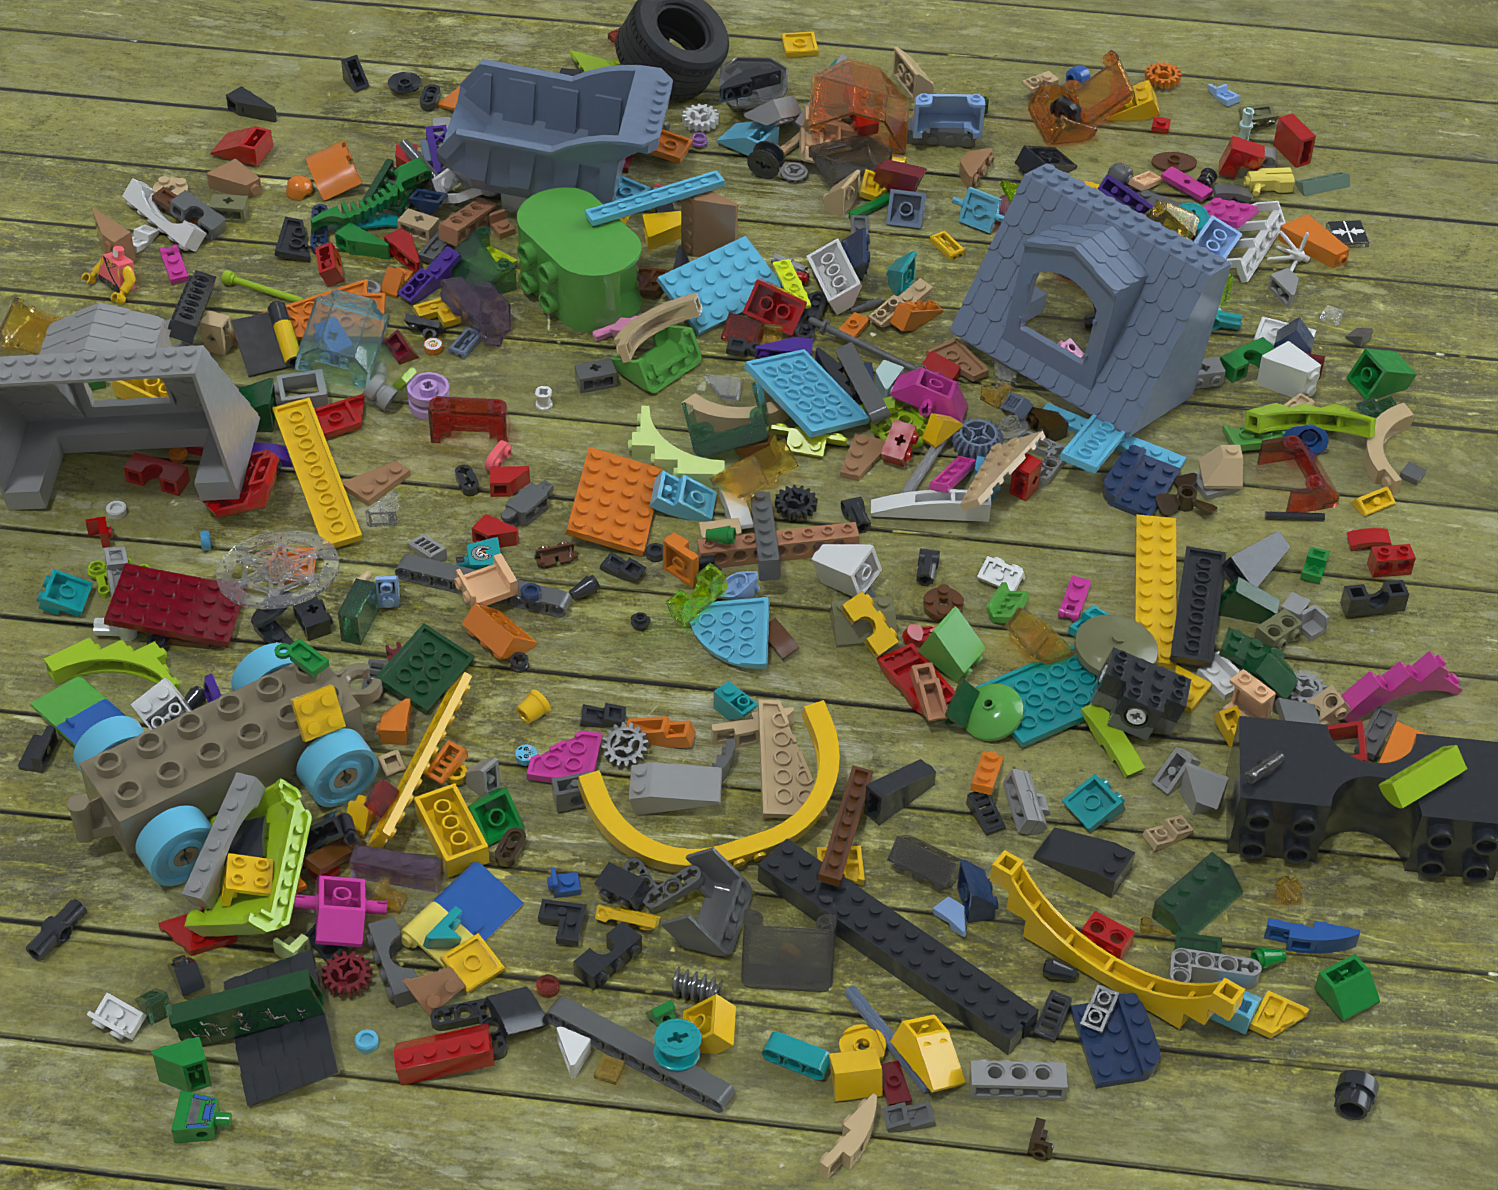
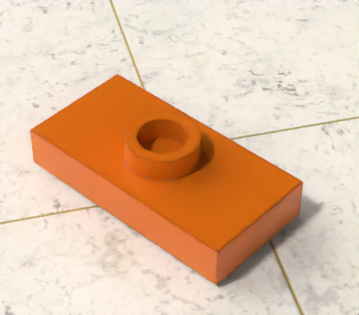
M854 312L839 330L857 338L870 324V319Z

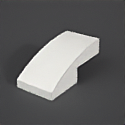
M142 225L134 229L132 240L135 253L142 251L158 236L159 230L148 225Z

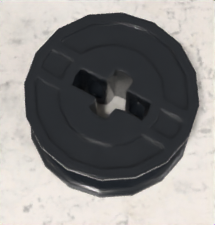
M771 141L758 142L754 146L753 152L747 158V165L750 171L762 179L776 177L780 168L785 163L783 150L779 145Z

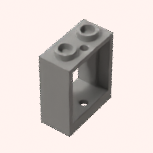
M322 369L277 376V384H274L276 395H280L276 397L278 406L309 397L314 409L329 404ZM317 386L318 392L285 397L284 391Z

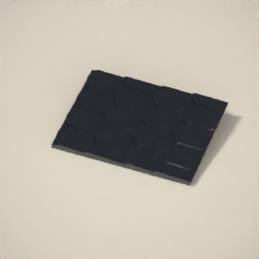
M312 949L300 952L292 957L278 960L273 964L254 969L246 974L232 977L224 981V990L304 969H309L321 989L314 952ZM326 1007L325 1013L234 1037L241 1071L240 1075L248 1107L340 1074Z

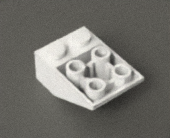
M167 678L161 680L131 704L150 730L179 717L183 713L192 711L181 693Z

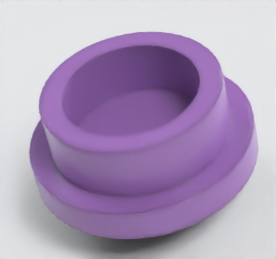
M698 132L692 135L691 139H693L694 147L702 148L707 145L708 139L704 133Z

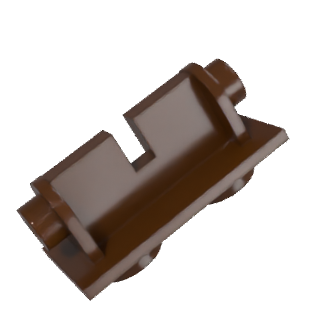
M564 541L557 544V546L549 547L546 545L539 547L538 550H535L534 555L537 566L544 568L556 565L555 558L557 557L560 564L573 562L574 559H577V553L573 551L575 542L569 543Z

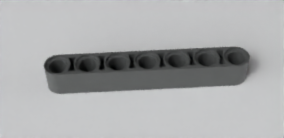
M849 342L835 349L873 424L875 425L891 417L883 398L853 343Z

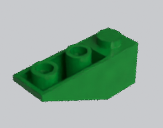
M350 222L335 232L336 247L348 254L390 259V247L387 242Z

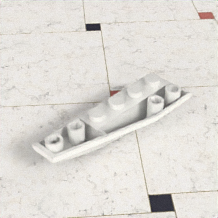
M950 489L948 493L923 490L894 494L872 499L871 516L989 522L991 495L981 506L963 511L960 503L968 490Z

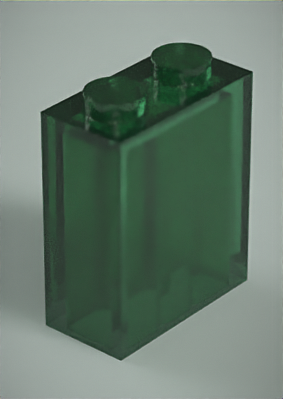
M355 579L338 611L341 641L361 646L379 611L375 582Z

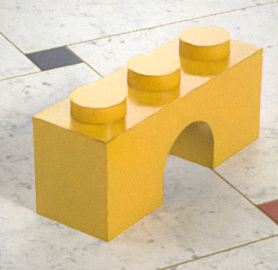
M862 591L844 603L840 610L851 625L859 620H866L872 625L873 633L864 643L876 659L899 642L897 640L898 635L892 627L889 628L885 623L886 618L882 612L876 611L872 598L868 594L865 595Z

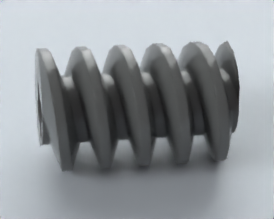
M681 967L676 969L672 982V990L675 997L682 993V998L688 999L691 995L693 1002H696L698 999L702 1002L715 994L720 996L723 986V979L719 984H716V977L714 976L710 982H707V974H704L701 980L698 979V972H695L690 977L689 969L682 975Z

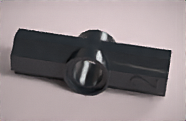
M76 899L70 900L55 917L49 916L46 918L41 926V932L26 946L27 953L37 961L43 960L58 943H65L72 934V928L87 913L86 907Z

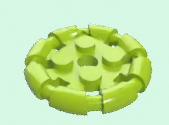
M897 400V412L892 413L891 417L875 425L870 420V427L876 437L886 441L894 419L915 425L917 432L921 435L917 444H913L912 449L922 447L923 443H925L922 437L930 415L924 417L925 412H923L921 416L919 409L909 403Z

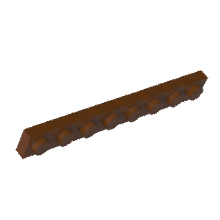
M852 766L817 881L840 886L865 802L866 785L871 782L873 775L872 770Z

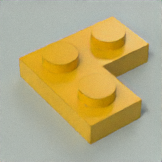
M448 296L413 305V311L416 316L426 319L438 317L445 328L461 323V317Z

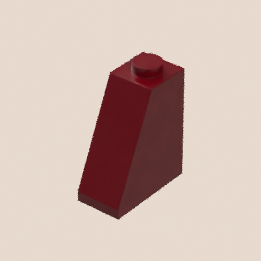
M885 159L882 164L878 163L873 172L876 174L873 181L889 191L895 189L916 192L927 169Z

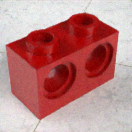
M1410 544L1371 547L1367 566L1372 578L1411 575L1416 557Z
M1097 911L1093 912L1081 929V933L1120 960H1122L1132 946L1135 933L1132 929Z

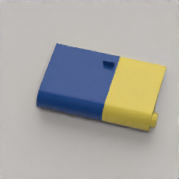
M473 862L400 931L402 944L408 948H416L419 945L439 965L446 968L440 961V956L453 948L426 949L423 943L426 935L455 906L463 911L460 917L462 922L454 931L462 938L461 944L477 933L486 941L523 906L524 902L483 865Z

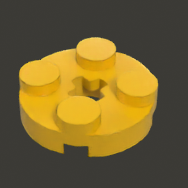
M859 1024L851 1026L844 1031L839 1041V1053L860 1050L858 1049L859 1044H863V1046H868L866 1049L876 1048L880 1063L883 1062L886 1052V1040L879 1030L876 1029L874 1031L869 1029L868 1025Z

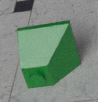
M498 787L480 796L468 806L488 846L501 840L505 832L510 828H525L508 788Z

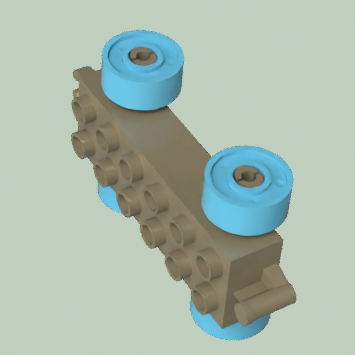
M272 643L254 650L239 663L232 676L231 686L233 692L224 694L218 699L190 712L183 713L179 717L150 731H145L136 719L129 716H114L98 722L82 735L73 753L74 763L83 776L87 797L75 794L67 801V808L71 814L77 840L82 843H88L94 839L114 836L127 856L136 852L155 882L164 886H176L187 883L212 828L211 823L206 817L220 810L236 772L256 777L265 788L276 783L280 778L284 780L297 773L298 779L316 803L324 807H336L354 800L370 786L378 772V758L364 741L361 710L380 697L383 691L381 680L375 678L368 687L361 690H355L350 687L352 681L356 679L367 680L370 677L369 664L354 663L335 672L328 667L313 678L290 661V657L287 659L277 658L274 650L277 645L282 643ZM281 650L280 652L285 653L287 650ZM330 684L334 685L346 727L307 742L303 741L290 699Z

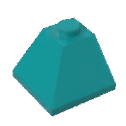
M916 251L896 259L892 266H889L887 269L888 285L897 297L908 289L915 280Z

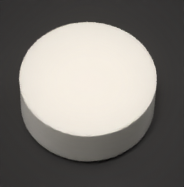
M122 501L110 502L106 506L107 516L114 520L125 517L127 514L126 504Z

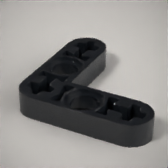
M485 998L443 1006L432 1011L430 1015L431 1026L437 1031H447L489 1023V1026H497L498 1030L491 1033L492 1047L493 1041L497 1040L498 1048L500 1049L495 1051L493 1048L494 1060L503 1059L507 1054L506 1038H504L498 1019H492V1016L487 1018L484 1008L488 1007ZM462 1011L471 1013L467 1018H460L458 1016ZM451 1014H454V1020L451 1019ZM443 1017L444 1021L440 1022L438 1018Z

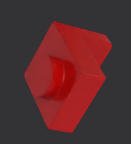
M106 516L86 519L88 535H100L102 548L111 547L110 539L113 538L112 527L107 526Z

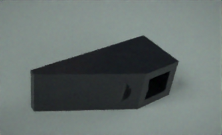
M241 86L226 94L228 109L238 116L277 122L275 107Z

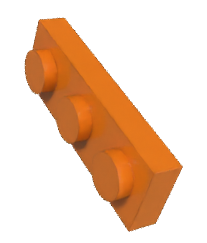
M982 752L971 783V791L992 795L1004 756L998 755L995 752Z

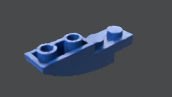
M1268 918L1264 939L1286 943L1285 951L1325 954L1355 948L1360 930L1329 924L1328 922L1315 921L1313 927H1309L1303 924Z

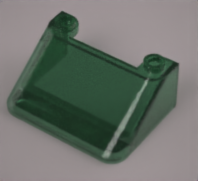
M488 225L474 230L454 249L460 253L462 259L451 270L452 276L449 279L462 299L467 303L478 302L517 290L516 267L506 258H501L496 262L486 248L490 246L491 230Z

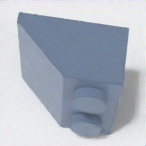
M891 189L886 225L921 229L927 197L926 193Z

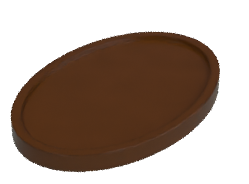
M1163 152L1153 156L1151 164L1161 171H1166L1173 166L1184 173L1195 169L1197 160L1185 153Z

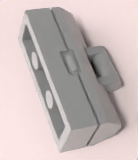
M1012 769L1003 781V786L1017 832L1028 835L1042 833L1047 828L1044 816L1050 814L1045 795L1037 793L1033 778L1028 771Z

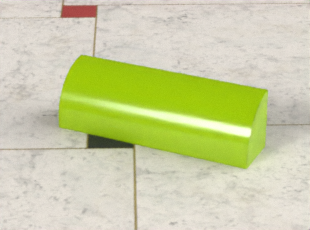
M1457 745L1443 746L1380 783L1379 788L1392 805L1404 808L1467 770V767Z

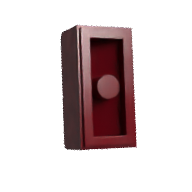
M398 329L383 341L400 365L419 358L406 337Z

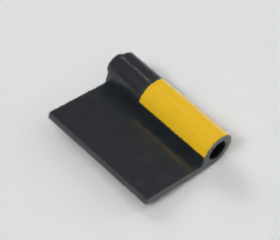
M273 301L268 306L266 313L231 320L248 377L295 367L303 362L304 359L284 302Z

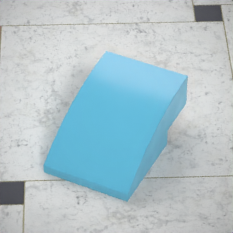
M662 470L655 479L649 507L678 518L694 521H711L717 491L684 474L679 479Z

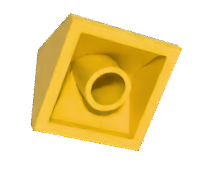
M876 1048L829 1054L835 1102L869 1098L873 1093L877 1097H882V1066Z

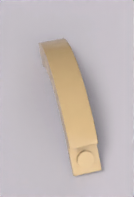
M697 292L656 306L641 314L620 330L614 342L617 354L622 358L623 363L630 362L635 350L655 333L676 323L700 317L703 308Z
M695 393L682 401V416L702 427L717 431L752 432L770 428L771 425H776L789 419V415L775 400L751 407H729L710 402Z
M1405 403L1387 409L1376 418L1375 435L1372 438H1367L1363 454L1366 471L1374 485L1382 483L1383 487L1388 486L1392 495L1398 494L1402 479L1387 461L1383 445L1393 435L1410 429L1414 414Z

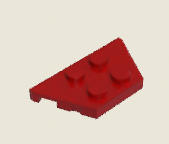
M362 394L314 409L325 439L361 428L365 397Z
M188 914L158 923L160 931L162 933L166 932L171 936L172 941L178 946H182L184 951L190 956L237 943L238 935L202 937L184 927Z

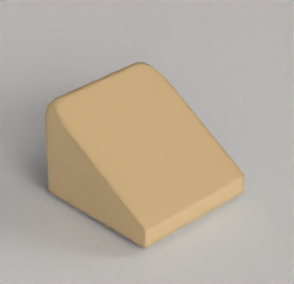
M398 749L377 757L385 777L406 769Z

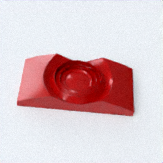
M910 643L878 658L877 662L890 684L897 687L904 694L910 707L924 715L912 683L910 670L913 665L930 662L918 652L913 643ZM934 668L947 706L950 704L955 690Z

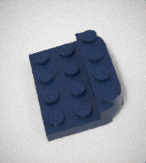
M1137 445L1129 446V449L1120 455L1104 479L1102 494L1108 500L1107 504L1111 507L1134 516H1154L1158 509L1155 503L1157 494H1168L1174 485L1175 478L1180 475L1181 468L1147 456V449L1140 448Z
M1120 993L1103 1033L1080 1025L1088 1003L1071 1005L1070 1013L1096 1089L1141 1082L1150 1078V1075L1158 1067L1160 1048L1145 1006L1135 993Z

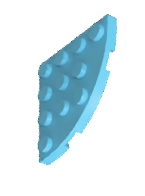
M768 597L688 604V617L693 633L703 648L710 654L735 666L767 669L770 605Z

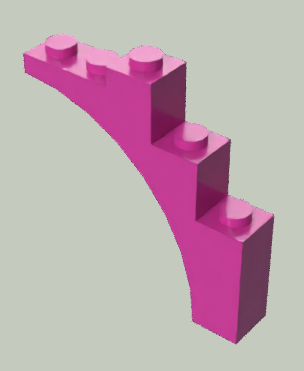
M1429 651L1413 665H1405L1399 661L1383 675H1376L1371 671L1364 675L1342 694V697L1352 709L1344 720L1347 722L1357 721L1380 705L1410 693L1439 690L1458 695L1463 690L1458 684L1460 682L1459 678L1453 672L1450 673L1446 668L1447 662L1441 655L1438 654L1436 656Z

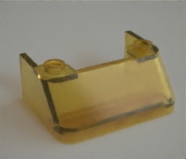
M784 438L741 459L709 479L713 486L738 499L744 498V500L755 496V491L779 481L777 477L799 465Z

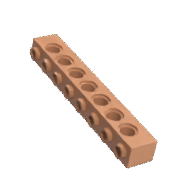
M856 522L775 531L779 562L813 558L814 553L823 544H859ZM755 533L736 535L735 544H730V546L706 541V538L697 539V555L699 557L713 555L716 568L758 564Z

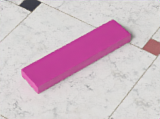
M958 456L929 483V490L948 493L976 466V460Z

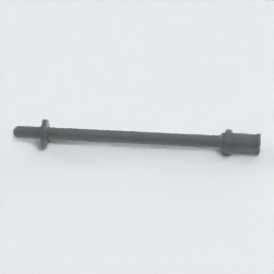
M813 317L808 319L809 324L820 329L821 335L828 332L847 342H852L853 345L889 362L903 366L908 371L921 367L926 369V366L922 364L919 366L913 365L830 326L829 319H826L824 322Z

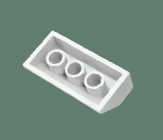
M837 238L807 255V258L828 302L838 315L854 305L862 285Z

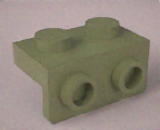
M1272 103L1240 107L1238 110L1242 120L1244 108H1246V111L1247 107L1254 109L1252 129L1264 125L1267 127L1272 126L1280 117L1279 113H1274Z

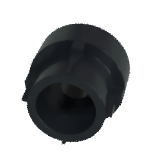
M1359 1070L1343 1071L1339 1075L1336 1085L1334 1107H1336L1339 1114L1348 1119H1364L1367 1113L1370 1112L1372 1105L1376 1102L1379 1083L1366 1072Z

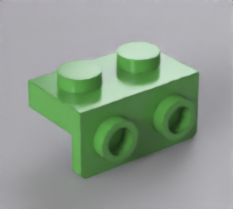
M1002 582L986 606L991 622L1013 624L1030 598L1028 591H1010L1007 582Z

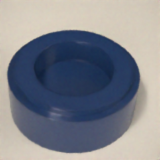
M528 583L522 586V600L527 603L539 601L541 598L540 586L535 583Z

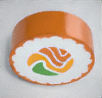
M429 338L424 341V351L427 354L437 355L442 352L443 345L440 339Z

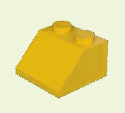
M715 994L683 1011V1020L693 1023L700 1030L702 1037L699 1046L700 1053L718 1054L734 1046L735 1005Z

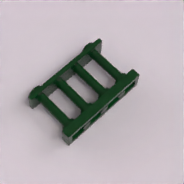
M387 158L362 199L365 205H367L366 198L370 197L374 202V194L377 193L381 197L380 190L383 188L385 190L387 183H390L391 186L395 184L396 181L391 180L392 177H395L394 171L396 170L393 159ZM429 178L405 189L408 192L405 194L400 205L392 204L387 210L399 212L401 217L408 208L411 209L413 206L408 198L417 188L423 189L424 185L428 183Z

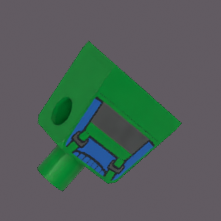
M180 1091L171 1129L174 1143L212 1141L215 1139L217 1127H231L232 1113L220 1112L219 1101L216 1097Z

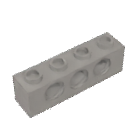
M971 1060L969 1070L970 1098L1065 1100L1068 1088L1066 1063L1055 1061Z

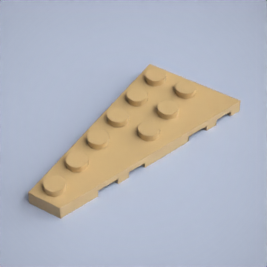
M1043 431L1019 439L1015 437L1004 444L997 443L993 445L960 503L963 511L981 506L993 493L992 489L1004 482L1003 476L1005 474L1010 475L1026 458L1025 454L1037 447L1035 445L1037 441H1043L1045 438Z
M758 700L762 818H790L808 799L814 787L813 778L802 752L799 751L796 737L791 732L788 718L780 700ZM826 809L819 820H827L828 814Z

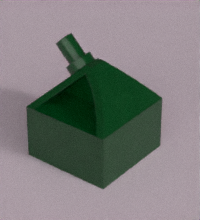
M1268 653L1249 660L1240 669V671L1244 669L1276 693L1273 704H1275L1278 698L1287 699L1298 683L1290 665L1277 653Z

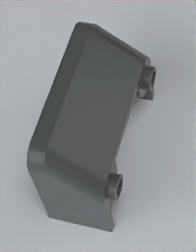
M712 847L686 856V859L692 865L698 866L704 875V881L698 887V890L705 896L697 921L690 914L662 921L661 926L684 948L717 956H725L731 954L734 950L752 897V888L749 882Z

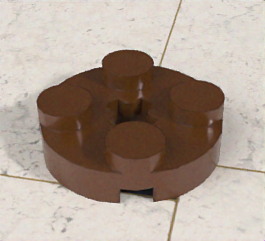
M941 584L924 595L923 609L929 618L940 621L954 607H957L962 613L964 598L959 592L948 585Z

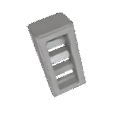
M425 534L407 542V545L419 557L440 562L447 559V549Z

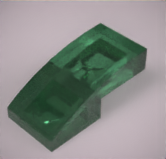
M1392 396L1376 401L1373 397L1357 403L1356 407L1361 414L1377 418L1384 411L1397 404Z

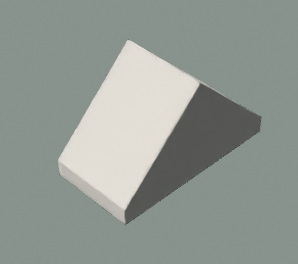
M557 1027V1042L571 1079L576 1078L591 1053V1039L564 1027Z

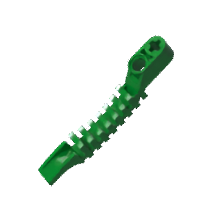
M416 158L407 162L394 171V175L397 178L394 185L391 186L390 183H387L386 191L384 188L380 190L381 197L377 193L373 195L374 202L370 197L366 198L367 205H365L363 200L358 201V209L353 201L350 202V210L346 203L342 202L341 212L338 206H335L311 219V229L314 232L328 225L344 227L349 222L352 224L356 222L358 224L361 223L362 219L364 221L367 220L370 215L371 217L376 216V213L383 212L384 208L387 210L390 208V205L398 204V198L402 201L405 197V189L427 180L432 175V171L423 158Z

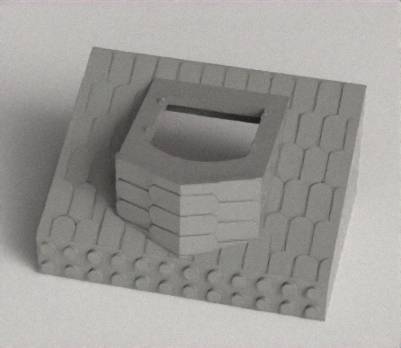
M97 303L79 310L73 315L53 322L47 329L39 355L0 357V492L8 510L47 508L64 453L204 446L194 482L200 501L239 499L260 417L203 345L172 347L163 318L131 311L128 308ZM161 378L169 397L95 401L92 390L87 382Z

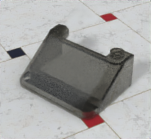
M856 135L809 147L812 159L826 184L831 188L857 169L860 170L861 177L864 176L865 169L874 171L878 163L882 164L885 159L892 160L891 148L865 135Z
M745 910L741 982L745 987L806 992H826L832 988L836 915L826 914L820 916L816 922V929L763 926L764 919L760 912Z

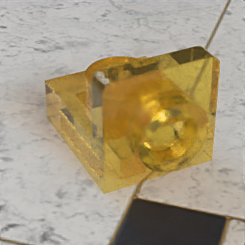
M764 324L762 344L782 340L783 327L781 325Z

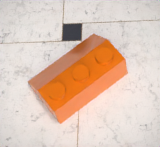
M474 603L462 622V625L468 629V634L481 640L480 644L487 649H491L494 652L493 655L502 661L504 659L510 660L511 655L514 653H526L538 643L497 608Z

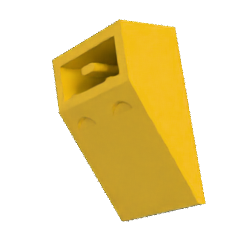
M1149 80L1102 98L1106 121H1145L1160 115L1157 97Z
M935 1014L902 1021L890 1042L911 1066V1069L925 1083V1086L931 1092H937L965 1085L966 1081L949 1031Z

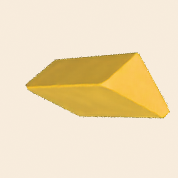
M1386 486L1356 498L1351 504L1365 517L1392 506L1396 502L1389 487Z

